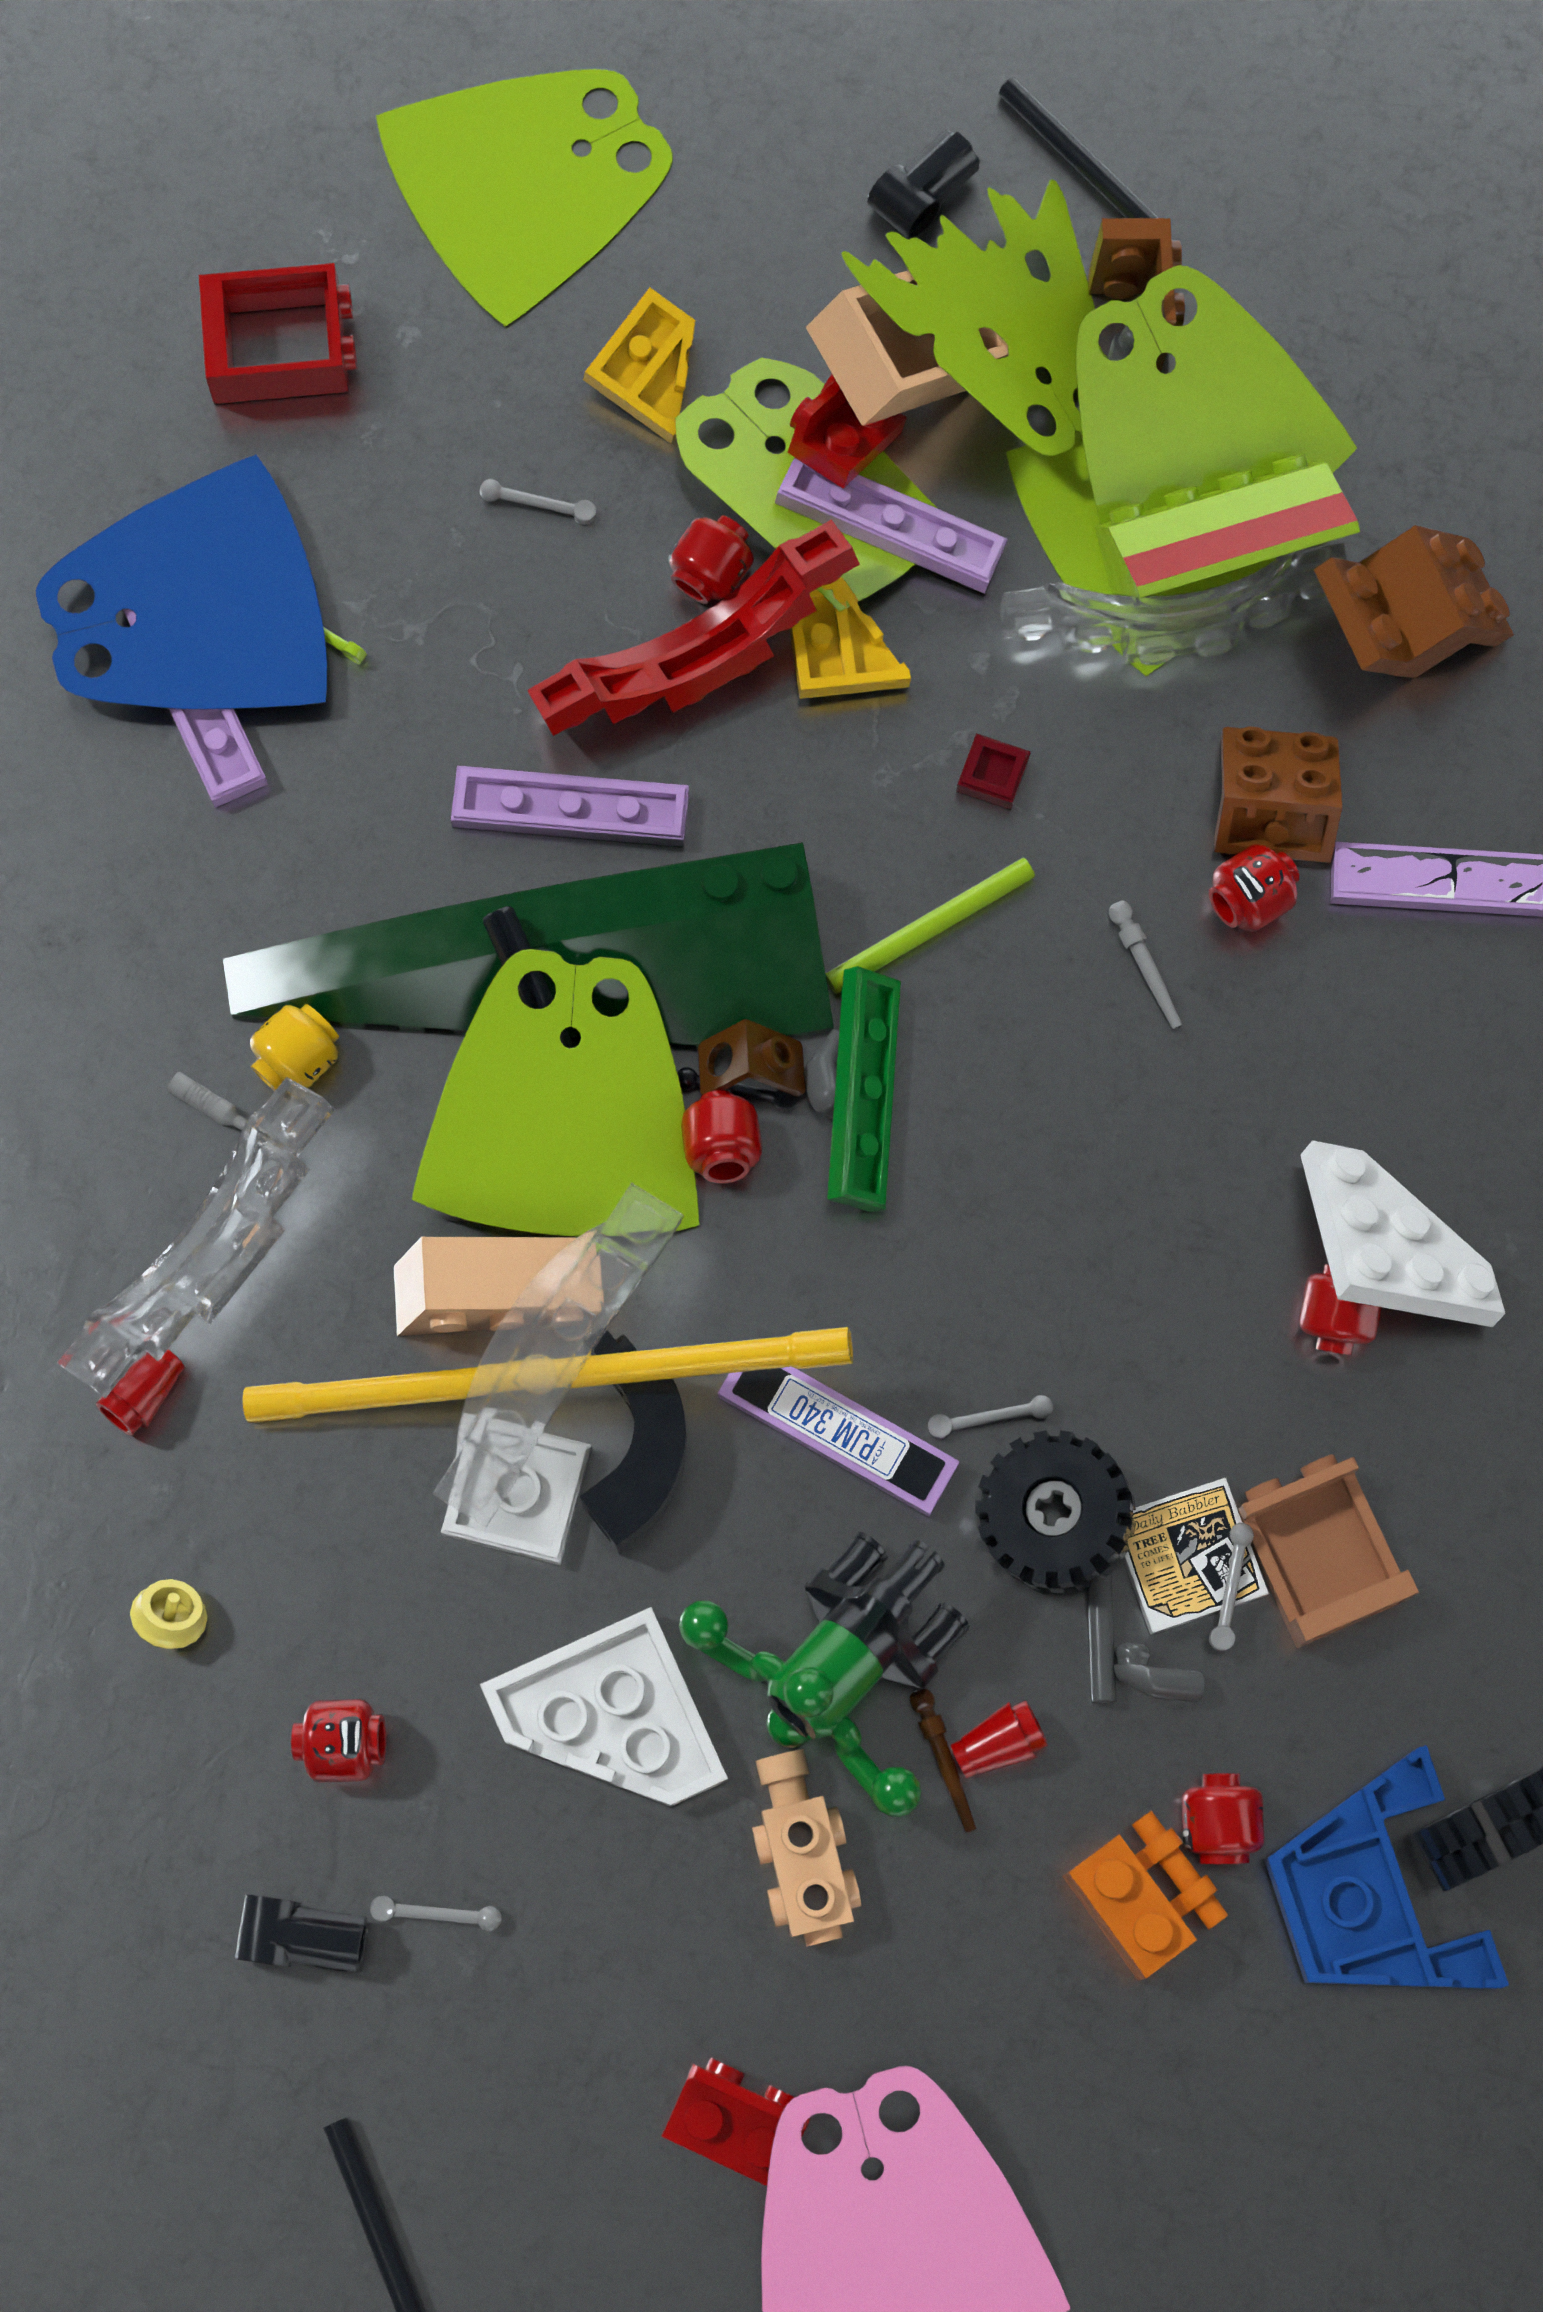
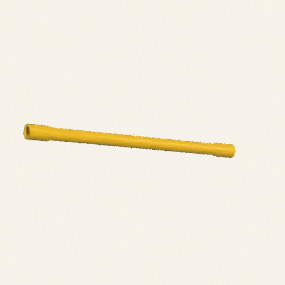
M842 1327L792 1333L789 1336L310 1384L289 1382L245 1387L243 1391V1411L248 1423L298 1419L308 1414L765 1369L786 1367L808 1369L853 1364V1344L850 1328Z

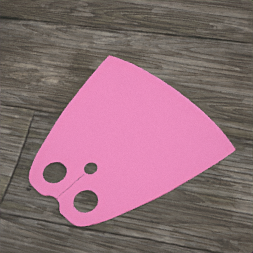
M900 2066L873 2074L860 2090L845 2094L838 2093L831 2088H822L801 2094L793 2098L786 2105L776 2129L768 2174L761 2255L762 2312H1067L1071 2309L1054 2269L1003 2173L954 2103L925 2073L914 2067ZM894 2091L911 2093L920 2105V2115L917 2123L905 2132H894L887 2129L879 2118L881 2101L886 2095ZM816 2113H827L834 2116L842 2127L840 2144L834 2151L828 2154L818 2155L810 2152L801 2140L803 2124ZM869 2156L878 2158L884 2165V2172L877 2180H868L861 2173V2166Z

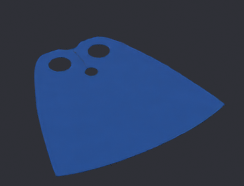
M257 455L250 456L212 472L130 513L71 551L51 567L38 582L36 598L41 618L46 623L52 625L56 630L58 638L57 648L52 656L57 679L60 685L72 694L107 703L174 709L262 708L326 702V644L312 573L299 533L285 500L275 481ZM71 580L85 581L94 590L95 599L93 604L81 613L67 612L58 602L60 588ZM123 609L134 611L136 614L134 625L130 627L118 625L116 622L118 612ZM99 644L109 650L112 663L104 675L89 678L77 671L74 658L83 646Z

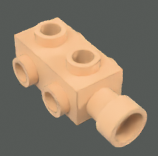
M804 1749L759 1759L755 1762L761 1786L768 1785L773 1808L761 1811L763 1825L752 1827L760 1864L772 1862L778 1887L767 1890L775 1927L788 1925L790 1937L803 1934L806 1947L843 1938L840 1925L854 1922L851 1909L860 1907L862 1904L853 1869L841 1870L836 1846L846 1844L838 1807L827 1809L824 1796L809 1799L804 1776L810 1774ZM803 1822L811 1828L812 1840L807 1846L797 1847L790 1842L788 1830L792 1824ZM811 1885H819L827 1893V1903L820 1910L809 1909L804 1903V1892Z

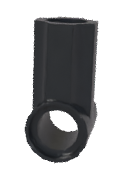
M945 130L907 166L903 167L897 164L889 168L872 187L867 203L906 239L917 238L935 220L942 203L979 170L980 159L972 149L971 143L958 131L951 133Z
M245 1895L234 1959L291 1967V1963H298L322 1969L359 1972L366 1940L367 1917L302 1908L300 1902Z

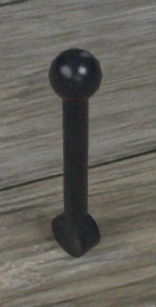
M683 1067L677 1071L681 1089L690 1090L695 1086L700 1087V1075L694 1069ZM739 1083L725 1090L734 1095L772 1102L782 1112L792 1111L797 1104L796 1096L781 1090L772 1091Z

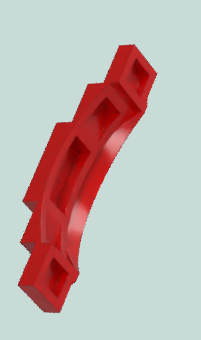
M829 520L799 538L790 539L780 544L764 564L743 584L730 593L728 597H725L687 623L635 647L603 656L575 659L566 664L560 672L529 688L527 691L553 736L568 728L582 724L589 716L601 709L605 710L614 725L628 716L642 712L649 704L662 697L674 713L686 705L702 700L711 691L738 676L752 672L758 665L774 657L766 639L780 631L794 627L801 619L817 611L809 593L821 586L834 583L844 573L859 566L860 563L853 547L834 522Z

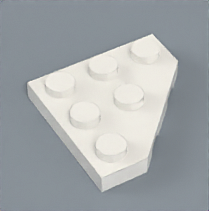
M1311 1141L1300 1156L1336 1295L1339 1300L1493 1327L1505 1315L1492 1265L1363 1150Z
M651 1607L480 1684L505 1743L512 1747L670 1807L728 1781L727 1775Z

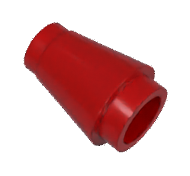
M157 1344L151 1352L145 1354L101 1388L104 1395L95 1405L102 1415L125 1434L133 1436L140 1427L145 1429L149 1427L177 1381L179 1374L185 1369V1366L169 1349Z
M1026 1700L1015 1706H1012L1009 1701L962 1736L961 1740L951 1744L954 1756L967 1779L976 1774H983L1036 1759V1751L1048 1746L1038 1720Z

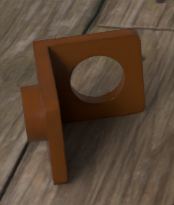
M744 1019L702 1041L698 1046L700 1092L702 1095L714 1090H726L747 1078L796 1097L804 1094L806 1091L803 1076V1046L800 1041ZM730 1045L732 1048L731 1064L725 1073L716 1076L714 1072L716 1056L723 1047Z

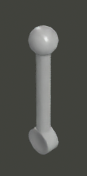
M487 479L480 486V494L488 502H494L500 498L573 515L575 521L581 525H589L596 518V507L589 500H581L576 504L504 488L494 479Z
M1038 1395L1028 1404L950 1419L944 1414H936L928 1422V1431L933 1438L943 1440L953 1430L1029 1415L1045 1419L1052 1414L1053 1403L1049 1397Z
M1237 1523L1230 1530V1539L1234 1545L1218 1627H1215L1209 1634L1210 1645L1218 1651L1230 1649L1235 1642V1634L1230 1626L1245 1548L1252 1543L1254 1538L1252 1528L1245 1523Z
M387 1896L375 1898L370 1906L372 1916L381 1922H387L393 1919L394 1916L478 1924L482 1930L489 1932L496 1930L502 1921L500 1911L493 1906H486L480 1911L396 1904L393 1899Z

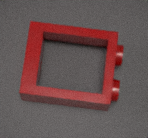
M335 263L199 275L205 378L214 404L349 392L347 370H357V357L354 336H344L343 319H353V306L350 285H339ZM325 305L329 359L234 367L230 313Z

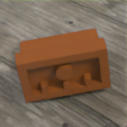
M1102 218L1088 271L1089 294H1105L1113 299H1124L1135 294H1143L1151 278L1169 268L1181 265L1180 240L1172 241L1171 219ZM1175 289L1165 295L1161 307L1163 317L1173 326H1183L1185 317L1183 292H1175ZM1161 353L1157 357L1156 367L1160 372L1162 371L1166 355L1170 353Z
M1253 726L1243 728L1224 727L1221 736L1222 796L1214 836V852L1238 854L1251 845L1259 844L1268 846L1276 853L1282 851L1293 860L1331 863L1343 808L1338 739L1333 736H1323L1316 732L1290 733L1268 731Z

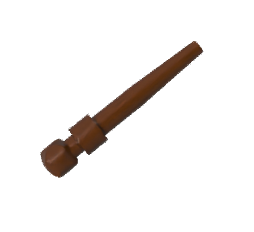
M927 1688L917 1689L911 1693L909 1701L912 1709L919 1713L922 1720L918 1722V1726L923 1739H928L940 1773L965 1832L968 1833L976 1830L958 1770L944 1736L947 1729L941 1714L936 1715L934 1711V1695Z

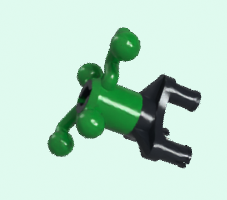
M858 1532L854 1536L853 1541L828 1569L820 1568L806 1583L805 1590L819 1624L785 1662L770 1652L763 1651L755 1655L726 1638L729 1623L720 1605L711 1601H696L687 1606L680 1616L679 1629L681 1636L688 1645L700 1650L746 1679L757 1682L766 1680L768 1682L767 1700L771 1710L767 1715L766 1725L769 1735L775 1743L786 1748H795L804 1745L810 1739L830 1736L835 1740L834 1748L839 1759L870 1796L880 1812L890 1817H902L909 1815L917 1808L921 1799V1787L913 1772L903 1767H891L881 1771L860 1745L862 1737L860 1730L847 1716L880 1678L924 1689L938 1673L937 1663L961 1635L969 1630L968 1621L957 1609L946 1602H939L935 1606V1610L912 1636L910 1634L908 1617L913 1612L911 1603L936 1574L945 1568L942 1558L936 1551L931 1554L919 1569H916L915 1566L923 1559V1554L930 1546L920 1540H914L909 1545V1549L883 1578L876 1577L867 1586L861 1587L878 1566L888 1559V1556L885 1555L886 1551L874 1538L866 1533Z

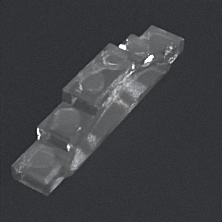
M1344 543L1305 548L1285 554L1266 567L1240 580L1219 587L1186 594L1136 598L1135 596H1120L1088 591L1062 582L1049 583L1037 588L1003 592L999 615L1003 639L1019 637L1022 640H1037L1046 637L1051 632L1060 631L1063 651L1080 649L1085 653L1100 652L1109 648L1112 644L1120 643L1124 664L1141 661L1144 665H1158L1171 660L1174 656L1194 653L1202 657L1221 655L1230 648L1237 647L1243 625L1250 624L1254 628L1273 626L1282 619L1289 618L1295 596H1302L1305 599L1325 597L1326 594L1313 569L1331 557L1348 560Z
M286 1077L263 1107L253 1112L247 1119L237 1144L220 1176L181 1232L131 1285L104 1306L92 1312L85 1321L80 1335L57 1363L72 1376L106 1398L142 1352L159 1361L194 1316L211 1325L286 1230L273 1216L310 1171L298 1156L317 1135L335 1109L322 1096Z
M631 1182L606 1222L590 1229L568 1244L531 1280L502 1320L479 1363L460 1419L456 1457L432 1493L434 1496L487 1528L519 1478V1473L588 1358L650 1268L652 1269L684 1218L682 1213Z

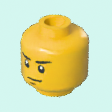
M305 1004L301 1009L292 1005H284L252 1035L250 1047L258 1060L251 1065V1069L275 1092L284 1085L294 1092L303 1093L336 1062L338 1051L334 1043L339 1039V1035L308 1004Z

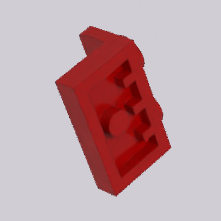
M831 374L824 384L821 393L814 399L806 397L795 410L790 421V427L795 429L787 453L844 489L902 433L907 417L900 413L862 426L833 374Z
M711 2057L706 2069L693 2064L661 2137L767 2186L771 2151L776 2129L786 2105L795 2097L768 2085L764 2097L741 2087L740 2085L745 2073ZM808 2118L803 2124L801 2130V2139L811 2120L810 2118Z

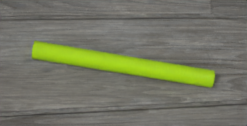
M1024 857L830 970L826 973L827 984L834 994H838L842 991L845 969L859 966L874 972L1035 878L1031 865Z

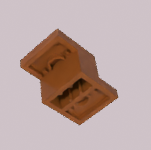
M1415 525L1360 562L1331 557L1313 569L1363 671L1416 678L1470 643L1496 647L1514 636L1506 620L1510 615L1508 605L1502 595L1495 588L1490 587L1482 571V568L1485 567L1484 557L1477 545L1469 538Z

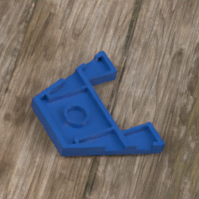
M1427 1745L1411 1751L1264 1859L1305 1983L1499 1989L1509 1986L1490 1929L1427 1948L1384 1819L1445 1800Z

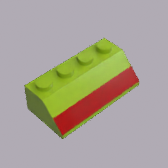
M1301 454L1271 463L1274 473L1254 479L1251 470L1217 479L1220 489L1199 495L1197 486L1165 494L1163 495L1165 505L1147 511L1144 510L1143 503H1135L1109 511L1111 521L1096 525L1095 530L1111 592L1143 598L1359 533V523L1327 462H1307L1306 455Z

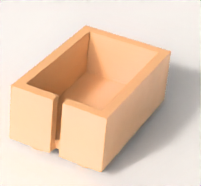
M909 270L894 274L902 280L917 285ZM862 285L841 291L806 326L807 331L862 426L966 391L936 362L933 352L934 334L914 336L902 330L874 301ZM985 327L979 328L983 343L994 358L1008 357L1007 343L993 330Z

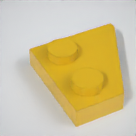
M649 287L586 369L583 381L671 444L676 438L675 418L681 411L688 372L689 353L696 320Z
M843 577L834 583L821 586L824 590H833L834 598L846 607V609L840 612L817 589L809 593L817 611L801 619L794 627L790 628L799 699L909 688L911 681L910 670L904 662L900 664L883 641L884 634L872 617L861 611L858 606V598ZM846 600L850 604V607L848 608L846 605Z

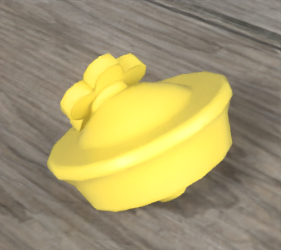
M173 1579L159 1580L142 1590L133 1600L130 1611L132 1626L138 1635L151 1645L165 1649L184 1648L196 1642L205 1631L208 1619L205 1605L202 1603L201 1597L196 1590L185 1582Z

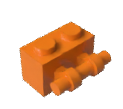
M1152 1810L1132 1824L1135 1831L1147 1845L1135 1855L1119 1834L1062 1876L1138 1981L1148 1978L1197 1941L1196 1937L1182 1920V1917L1194 1909L1208 1930L1229 1915L1214 1895L1218 1891L1217 1887L1207 1874L1203 1877L1198 1874L1179 1848L1183 1841L1172 1827L1166 1830ZM1157 1862L1161 1864L1181 1892L1170 1901H1168L1146 1871Z

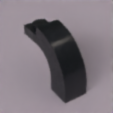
M605 1326L585 1340L587 1352L590 1356L637 1351L624 1334L615 1340ZM673 1379L613 1384V1387L629 1407L634 1419L632 1442L626 1456L617 1468L579 1497L582 1507L618 1554L639 1540L658 1522L671 1504L683 1475L687 1451L686 1422L682 1400Z

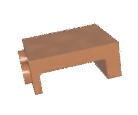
M1334 1454L1320 1458L1300 1469L1304 1478L1283 1487L1278 1478L1259 1484L1245 1492L1248 1502L1242 1504L1238 1509L1242 1523L1248 1524L1254 1532V1538L1251 1543L1252 1550L1296 1648H1300L1404 1603L1419 1593L1409 1570L1400 1572L1355 1476L1359 1466L1354 1457L1340 1463L1337 1462Z

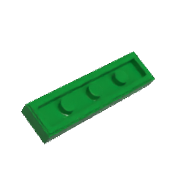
M856 966L845 969L843 973L827 1200L868 1212L886 1210L901 981Z

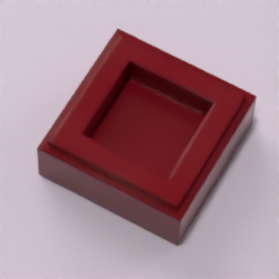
M976 733L959 778L956 792L1011 810L1028 765L1031 751Z

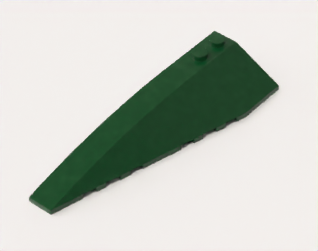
M803 842L577 880L454 904L333 931L223 959L232 1018L269 1020L284 1005H292L301 1009L305 1004H308L326 1021L340 1022L343 1026L365 1027V1024L399 1026V1029L425 1031V1028L453 1029L454 1033L466 1034L488 987L502 967L483 924V918L495 910L511 906L515 910L530 947L533 950L555 952L565 962L573 965H585L598 957L623 959L636 965L645 976L655 997L669 1044L692 1045L698 1049L702 1041L744 1019L753 1021L791 1038L829 1032L834 1029L815 902ZM542 972L554 999L556 994L555 983L549 975ZM604 979L593 988L592 1003L600 1014L614 1017L623 1013L627 1008L629 994L626 987L620 981ZM573 1027L566 1028L570 1037L581 1038L577 1029ZM727 1045L723 1047L721 1050L731 1048V1046Z

